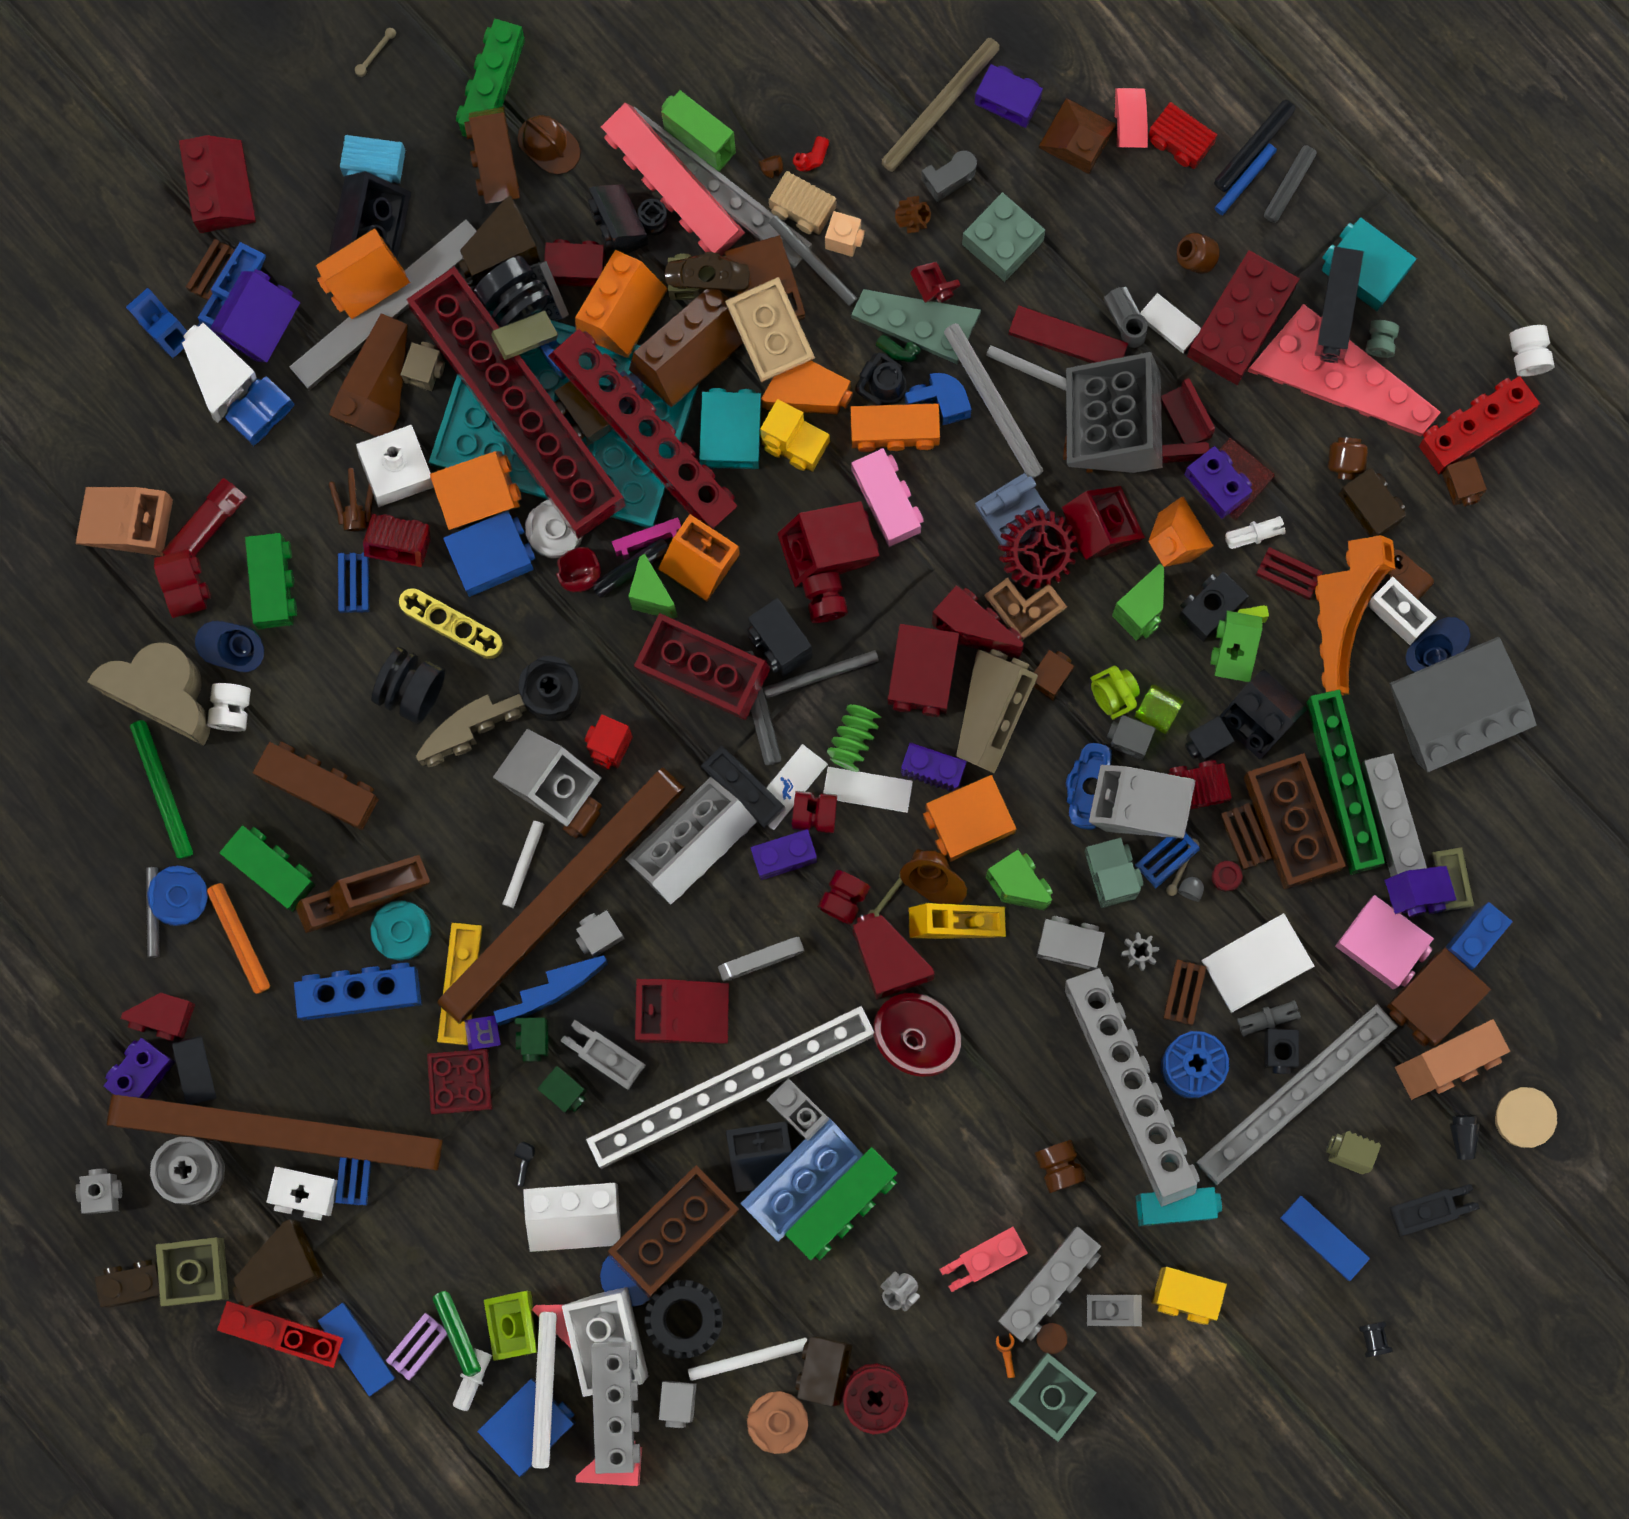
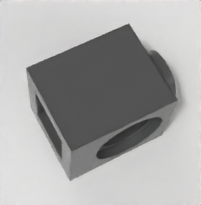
M1122 715L1119 723L1113 721L1107 738L1112 739L1109 748L1143 760L1155 728Z

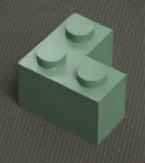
M1117 838L1086 847L1084 852L1100 907L1105 908L1136 899L1140 893L1141 886L1144 884L1139 868L1134 869L1131 862L1132 855L1129 845H1123L1122 839Z

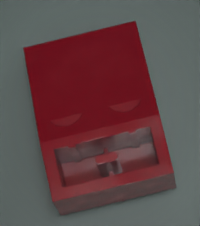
M956 585L933 611L932 625L938 630L959 633L958 645L991 652L994 649L1016 659L1021 657L1024 643L1021 641L1023 639L1021 634L1012 627L1008 629L999 622L1000 617L991 608H982L976 602L978 598L969 589L964 588L962 590Z
M637 979L635 1040L637 1043L728 1044L729 983Z

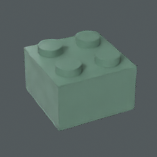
M1002 192L963 233L962 245L1005 282L1044 241L1045 229Z
M1045 1353L1008 1402L1054 1440L1059 1442L1097 1392L1050 1354Z

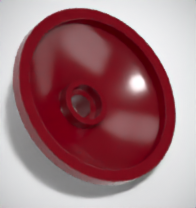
M917 993L896 995L887 1000L875 1016L873 1031L876 1045L884 1058L902 1072L921 1077L934 1076L947 1070L959 1054L961 1034L956 1020L942 1004L928 996Z

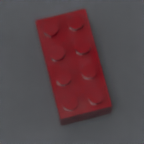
M1248 250L1190 346L1187 357L1238 386L1295 291L1300 278Z
M659 613L634 664V667L642 674L745 721L771 669L765 660Z

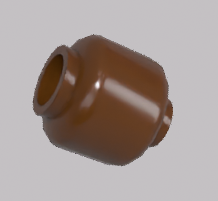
M1196 232L1190 233L1183 237L1177 246L1178 263L1184 269L1199 274L1208 273L1216 266L1219 260L1220 249L1218 243L1208 236Z
M1338 437V442H1333L1330 445L1328 469L1331 472L1338 473L1337 479L1354 480L1355 474H1362L1366 471L1368 447L1361 443V439Z

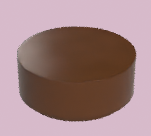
M1056 1323L1045 1324L1036 1335L1037 1345L1045 1353L1057 1354L1067 1344V1333L1062 1326Z

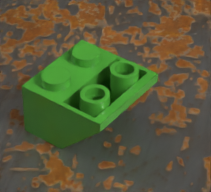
M1016 850L988 869L986 879L1002 902L1039 910H1045L1051 904V894H1053V891L1044 878L1041 880L1037 878L1034 873L1036 866L1027 853L1022 855L1019 850Z

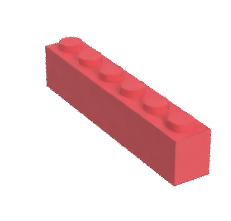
M624 103L601 126L607 133L604 139L615 150L619 147L625 154L623 160L634 171L637 168L644 175L641 179L652 192L657 190L663 196L660 201L671 213L675 210L682 218L679 223L688 233L695 232L701 239L698 244L705 252H714L722 256L725 253L724 251H727L745 234L744 230L633 106Z

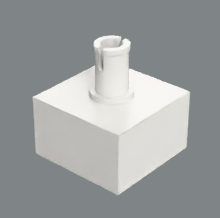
M412 425L356 444L358 456L378 507L434 488L430 477V470Z

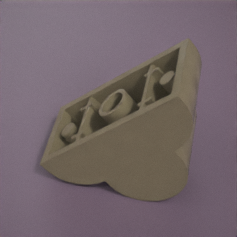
M168 643L150 644L136 654L131 664L124 661L104 663L92 673L87 681L101 694L203 746L205 745L210 734V727L207 726L208 714L196 702L202 686L201 674L197 666L176 646Z

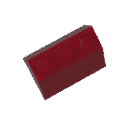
M210 135L180 140L179 145L192 220L199 233L256 223L242 141Z

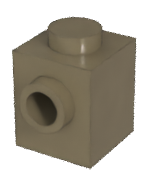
M421 342V345L411 343L400 374L404 383L429 391L433 390L436 378L440 379L445 368L442 355L435 345L427 342Z

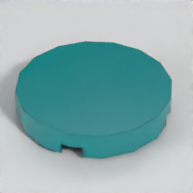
M406 901L390 902L380 908L370 928L371 938L377 950L387 958L397 961L411 960L420 955L429 944L431 936V925L425 912L415 904Z

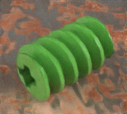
M850 704L846 710L851 716L845 715L841 719L846 726H839L837 728V733L841 737H833L832 739L833 745L837 748H828L827 754L832 758L830 760L833 763L850 771L859 772L860 769L853 763L854 761H864V758L858 752L859 750H869V747L863 741L864 739H874V736L868 730H878L879 726L873 719H881L882 717L865 707Z

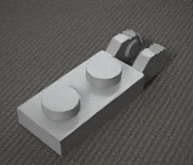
M574 1020L571 1025L574 1030L590 1039L583 1048L570 1037L563 1036L561 1042L577 1052L578 1056L629 1090L646 1065L598 1032H592Z

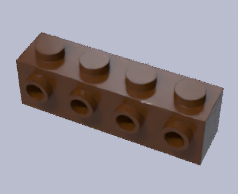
M280 741L278 746L271 742L268 743L253 771L257 778L363 830L379 800L373 794L374 788L361 781H358L357 785L347 781L348 775L335 768H332L330 772L321 768L322 762L307 754L304 759L295 755L296 749Z

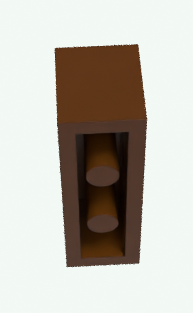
M504 107L469 113V121L464 123L467 139H473L475 150L470 151L473 168H479L480 178L476 179L478 195L484 196L485 204L504 201L509 196L512 199L520 198Z

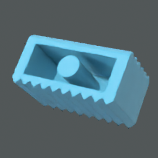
M345 135L340 169L343 176L366 171L390 183L395 182L399 184L406 150L402 142Z

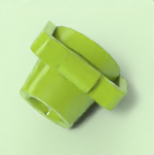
M1111 666L1090 677L1091 681H1093L1091 689L1096 702L1107 715H1111L1112 720L1136 708L1137 702L1135 698L1140 694V689L1130 671L1127 669L1120 671L1117 666ZM1124 705L1127 706L1126 708L1120 710V708L1123 707Z

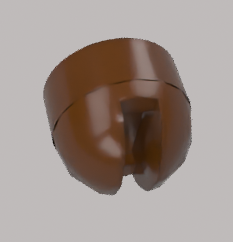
M781 155L770 156L759 161L761 171L766 177L774 178L773 171H775L777 176L781 175L783 171Z

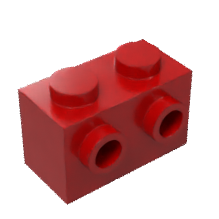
M601 714L596 727L591 725L585 742L588 743L586 747L591 758L594 759V764L608 770L610 766L618 769L633 736L629 726Z

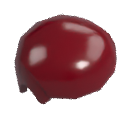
M577 547L569 550L557 561L559 573H556L557 579L563 589L570 592H584L594 587L601 575L599 560L595 552L588 547Z

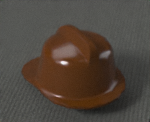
M538 115L528 118L519 129L518 142L520 148L548 173L557 175L567 173L578 163L580 157L579 144L574 136L557 120L550 116Z
M917 849L913 853L911 861L904 864L900 870V878L905 885L935 904L958 905L967 896L965 882L950 870L946 857L939 852Z

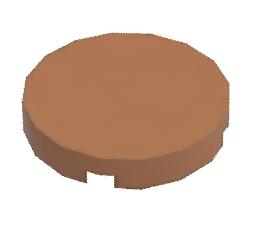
M782 1391L769 1392L758 1398L750 1408L747 1419L748 1433L753 1442L763 1451L774 1454L787 1453L798 1447L806 1436L808 1429L807 1412L802 1402L792 1394Z

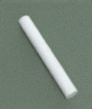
M533 820L503 901V905L514 908L545 825L541 822Z

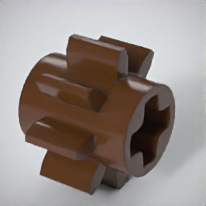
M919 196L907 197V200L899 201L900 206L895 211V219L899 227H907L908 234L919 232L920 229H926V224L931 218V210L927 202L919 203Z

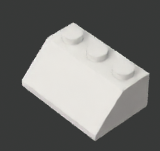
M617 1183L523 1189L525 1223L530 1252L613 1246L621 1238Z
M628 1287L598 1293L562 1305L583 1397L593 1395L591 1359L593 1343L631 1342V1350H637V1369H632V1382L638 1381V1385L645 1382L649 1375Z

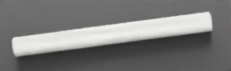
M807 1337L688 1369L690 1380L693 1381L802 1352Z

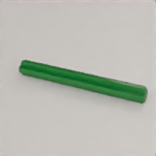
M139 720L130 725L135 743L175 855L179 859L188 858L193 855L190 842L148 725L144 720Z

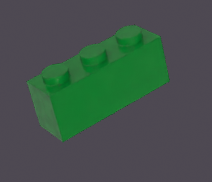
M281 533L245 537L253 624L258 629L293 625V616H297V606L295 598H291L290 588L294 587L293 571L288 570L287 559L292 558L290 542L286 541Z
M242 825L219 853L293 913L297 903L304 899L315 887V884L309 880L313 874L300 864L294 868L287 862L290 856L277 845L273 849L264 843L267 837L254 826L249 831Z

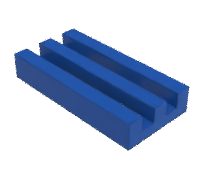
M364 552L362 554L338 553V611L340 613L369 612V557H364ZM350 561V606H346V562ZM357 561H362L361 606H357Z
M1186 832L1183 840L1149 870L1145 866L1177 838L1166 837L1135 864V868H1139L1143 876L1155 889L1200 850V847ZM1187 845L1190 846L1189 849H1187L1180 857H1178L1156 878L1153 876Z
M340 1157L335 1203L367 1206L371 1161L364 1160L360 1199H356L359 1160L352 1159L348 1198H344L348 1158Z

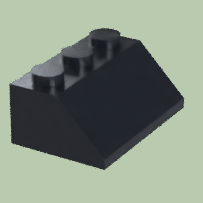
M366 171L345 176L328 257L375 228L397 259L411 192Z

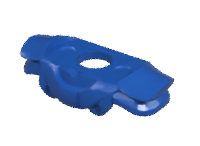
M1099 743L1087 744L1082 749L1079 760H1075L1074 767L1066 779L1067 803L1070 804L1069 816L1071 823L1081 829H1094L1096 827L1089 823L1094 795L1085 793L1083 784L1090 778L1098 780L1101 765H1111L1112 750L1106 745Z

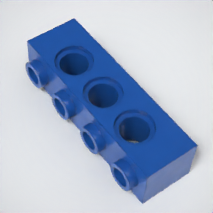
M397 963L391 965V970L380 971L379 967H366L361 969L362 973L350 975V971L344 970L332 972V977L320 979L319 974L302 976V981L294 982L297 1018L305 1021L421 1006L418 970L415 967H410L409 963ZM392 979L395 983L393 992L388 995L382 994L380 990L382 982ZM357 983H362L365 987L364 994L360 998H352L351 988ZM327 987H333L335 991L334 998L330 1002H323L321 1000V992Z

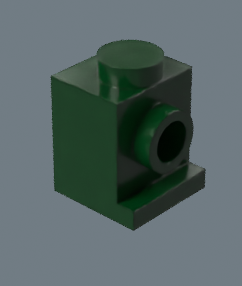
M515 1018V1025L521 1027V1032H516V1050H521L523 1062H541V1057H548V1020L546 1018Z

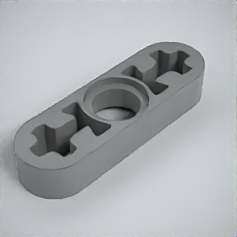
M795 937L718 966L723 982L797 956L805 952L800 937Z

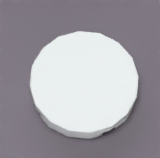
M546 500L529 513L525 523L526 537L531 547L540 555L548 558H560L567 551L577 548L581 544L583 536L577 539L552 503Z

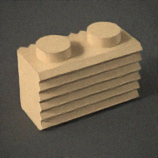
M786 171L769 199V208L781 220L789 218L797 223L796 226L801 231L807 234H811L813 231L820 235L833 211L836 209V198Z

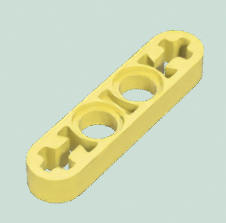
M414 588L407 589L400 595L399 605L403 613L483 658L494 659L502 653L503 642L500 636L493 630ZM415 596L418 597L417 601L419 604L426 607L424 617H420L423 614L421 609L415 606L411 610L408 609L409 605L406 602L408 598L413 600ZM437 609L446 612V620L441 624H434L430 620L431 613ZM462 623L469 624L472 627L470 636L459 638L456 635L458 625ZM478 630L482 631L479 634L480 638L486 641L494 638L495 649L489 648L486 652L484 651V645L477 640L475 645H471L478 635Z

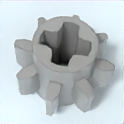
M1138 932L1135 935L1134 942L1129 939L1124 941L1129 949L1123 951L1121 956H1128L1130 960L1128 968L1132 967L1133 964H1137L1140 970L1144 971L1147 961L1153 965L1156 963V960L1151 955L1158 952L1159 947H1152L1150 943L1153 938L1152 936H1149L1146 940L1141 939V935ZM1142 945L1146 948L1144 953L1147 957L1142 955L1140 958L1134 956L1136 950L1133 946L1139 948Z
M895 1271L880 1286L885 1290L882 1294L883 1301L894 1310L902 1308L905 1312L920 1298V1295L916 1293L918 1290L916 1280L906 1273L899 1276Z

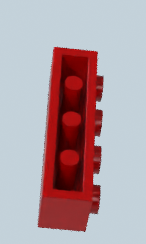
M1521 376L1512 381L1506 378L1494 387L1496 390L1488 397L1485 393L1480 395L1470 403L1472 405L1471 408L1465 412L1461 409L1457 410L1446 419L1448 423L1440 428L1438 425H1434L1422 434L1424 439L1420 443L1419 448L1438 474H1441L1447 465L1461 461L1536 411L1540 403Z

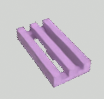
M424 1313L387 1358L386 1362L410 1381L447 1336L445 1328L428 1313ZM428 1322L430 1327L399 1363L396 1359ZM435 1330L439 1331L440 1334L408 1371L405 1366Z

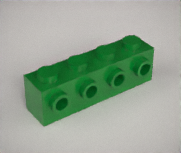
M494 18L492 27H487L483 39L485 44L483 53H478L475 60L474 70H476L474 79H469L466 86V102L464 106L460 105L456 115V122L459 124L462 136L467 137L464 122L469 121V113L503 106L525 42L522 26Z
M871 1147L785 1235L810 1261L815 1257L820 1261L832 1249L829 1243L837 1235L842 1239L854 1227L850 1221L858 1213L864 1217L876 1205L872 1199L879 1192L885 1196L897 1184L893 1178L898 1173Z

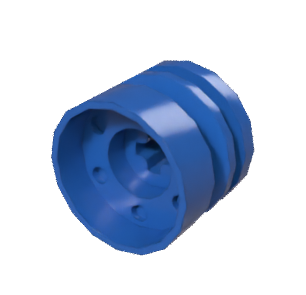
M1191 1031L1180 1035L1165 1049L1161 1059V1074L1165 1084L1173 1093L1184 1098H1200L1212 1093L1224 1082L1229 1071V1057L1224 1045L1215 1036L1206 1032ZM1193 1056H1196L1198 1061H1203L1204 1063L1199 1068V1072H1196L1195 1067L1189 1066V1062L1194 1058Z

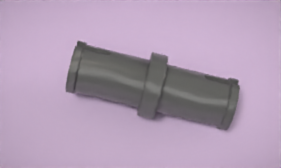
M1292 1000L1289 1003L1270 1009L1266 1006L1262 1008L1261 1012L1237 1018L1242 1036L1244 1037L1267 1028L1276 1029V1025L1300 1019V1012L1296 1010L1298 1009L1296 1001Z

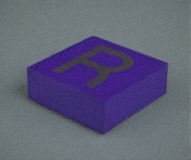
M495 1016L464 1020L469 1050L501 1045Z

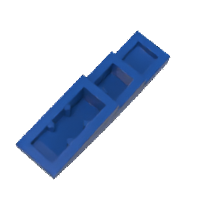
M242 242L238 244L211 288L212 295L198 316L199 324L197 327L204 323L209 329L211 328L241 272L254 271L255 269L260 271L266 258L265 254Z
M603 955L546 971L549 983L520 991L523 1003L494 1011L496 1023L500 1026L515 1021V1018L527 1017L560 1001L583 986L607 966L606 957Z

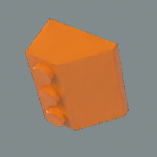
M615 250L575 317L576 330L579 328L582 332H588L594 338L597 345L628 358L666 294L667 287L642 261Z

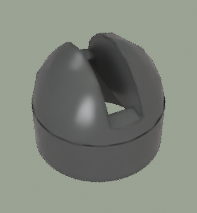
M1189 877L1181 883L1178 893L1187 899L1199 902L1203 895L1204 885L1199 878Z

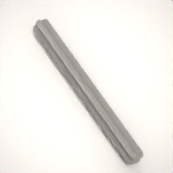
M957 323L947 327L944 331L946 338L1027 477L1031 476L1033 479L1042 474L1043 468L961 327Z

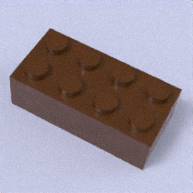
M1305 753L1246 773L1244 781L1284 890L1339 872L1346 866Z
M696 1165L607 1251V1255L650 1299L655 1292L665 1285L738 1213L739 1208Z

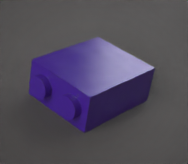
M257 269L254 271H242L210 330L220 339L252 360L267 363L300 302L292 297L293 292L281 285L276 287L270 283V277Z

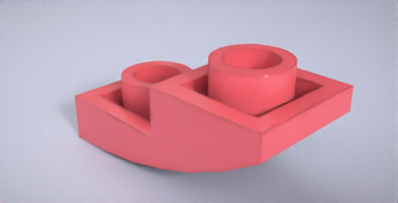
M1115 88L1117 147L1147 148L1148 123L1145 89Z

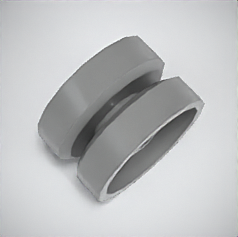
M177 1137L166 1141L156 1151L151 1161L150 1177L154 1188L163 1198L173 1203L198 1205L209 1201L219 1191L224 1181L225 1165L221 1154L212 1144L194 1137ZM188 1166H191V1167H192V1172H191V1173H187V1175H188V1177H187V1176L185 1175V1169H186Z

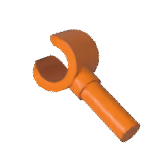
M1009 1333L1011 1344L1008 1347H1002L999 1343V1336H997L996 1347L1003 1354L1007 1377L1013 1378L1015 1373L1011 1350L1014 1347V1338Z

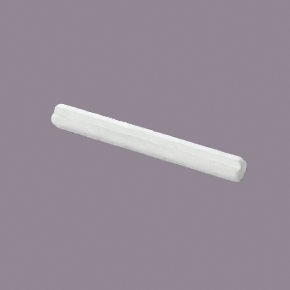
M541 1312L539 1315L532 1466L542 1469L548 1468L550 1461L557 1315L554 1312Z

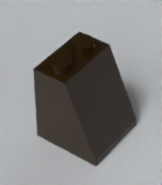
M511 196L504 199L460 250L463 260L459 262V265L469 287L476 286L490 271L515 256L522 255L528 265L540 263L536 245Z
M289 1219L283 1222L233 1279L236 1287H233V1293L240 1305L244 1303L245 1308H258L324 1277L300 1221Z

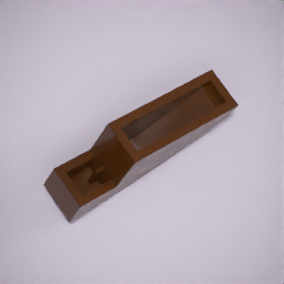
M416 855L340 879L329 891L301 899L295 907L305 933H309L393 901L429 884L430 880L420 855Z

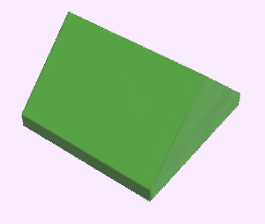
M643 554L639 557L628 596L632 610L655 616L661 613L672 619L677 618L675 604L648 558Z

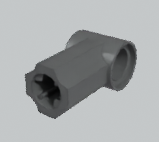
M1118 287L1110 291L1109 294L1104 296V302L1121 333V340L1127 342L1128 347H1140L1146 340L1147 320L1140 314L1127 287ZM1135 326L1140 328L1141 332L1134 335L1130 334L1127 329Z

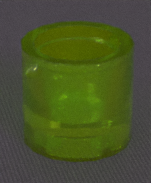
M1152 684L1134 718L1166 734L1184 700Z

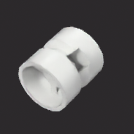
M1527 326L1509 334L1512 351L1518 353L1514 357L1518 376H1534L1548 372L1555 367L1552 352L1546 348L1550 344L1547 326Z
M229 683L212 684L210 701L214 704V707L209 709L207 726L224 731H245L248 714L244 711V708L249 706L251 689Z

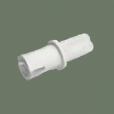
M1280 516L1257 524L1255 521L1250 522V526L1227 532L1225 536L1226 543L1230 549L1253 542L1260 544L1261 540L1285 534V527L1281 528L1284 522Z
M475 1348L473 1350L480 1364L481 1371L471 1377L461 1373L460 1377L463 1380L453 1402V1406L462 1411L469 1410L479 1384L483 1385L484 1383L482 1379L492 1358V1355Z

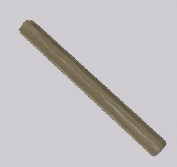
M986 39L883 157L882 165L888 171L893 172L995 56L999 51L1000 45L994 39Z

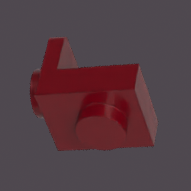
M937 261L917 266L910 272L925 303L937 300L938 303L944 302L953 297V291L961 285L958 279L947 282Z

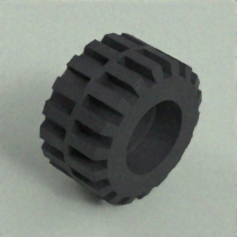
M678 1280L662 1286L660 1290L653 1294L650 1303L646 1307V1332L654 1346L659 1348L664 1354L675 1358H691L709 1350L717 1341L723 1326V1312L717 1297L707 1287L694 1281ZM690 1301L697 1305L701 1311L702 1325L698 1332L691 1337H677L667 1327V1312L676 1302Z

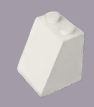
M202 323L199 327L196 325L192 326L183 336L185 341L182 344L212 418L218 423L228 413L227 409L231 403L237 399L241 400L248 393L249 386L257 380L255 372L235 352Z

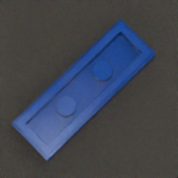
M1299 1196L1280 1217L1288 1227L1347 1281H1351L1370 1259L1302 1196Z
M341 1303L318 1320L325 1332L344 1338L339 1353L369 1397L396 1379L345 1303Z

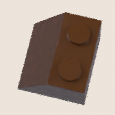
M1445 947L1434 954L1387 1007L1391 1010L1389 1015L1401 1026L1406 1024L1414 1031L1412 1036L1418 1043L1424 1047L1429 1045L1432 1048L1491 989Z

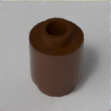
M588 796L568 826L564 825L562 830L575 839L579 835L586 837L601 815L599 811L603 806Z

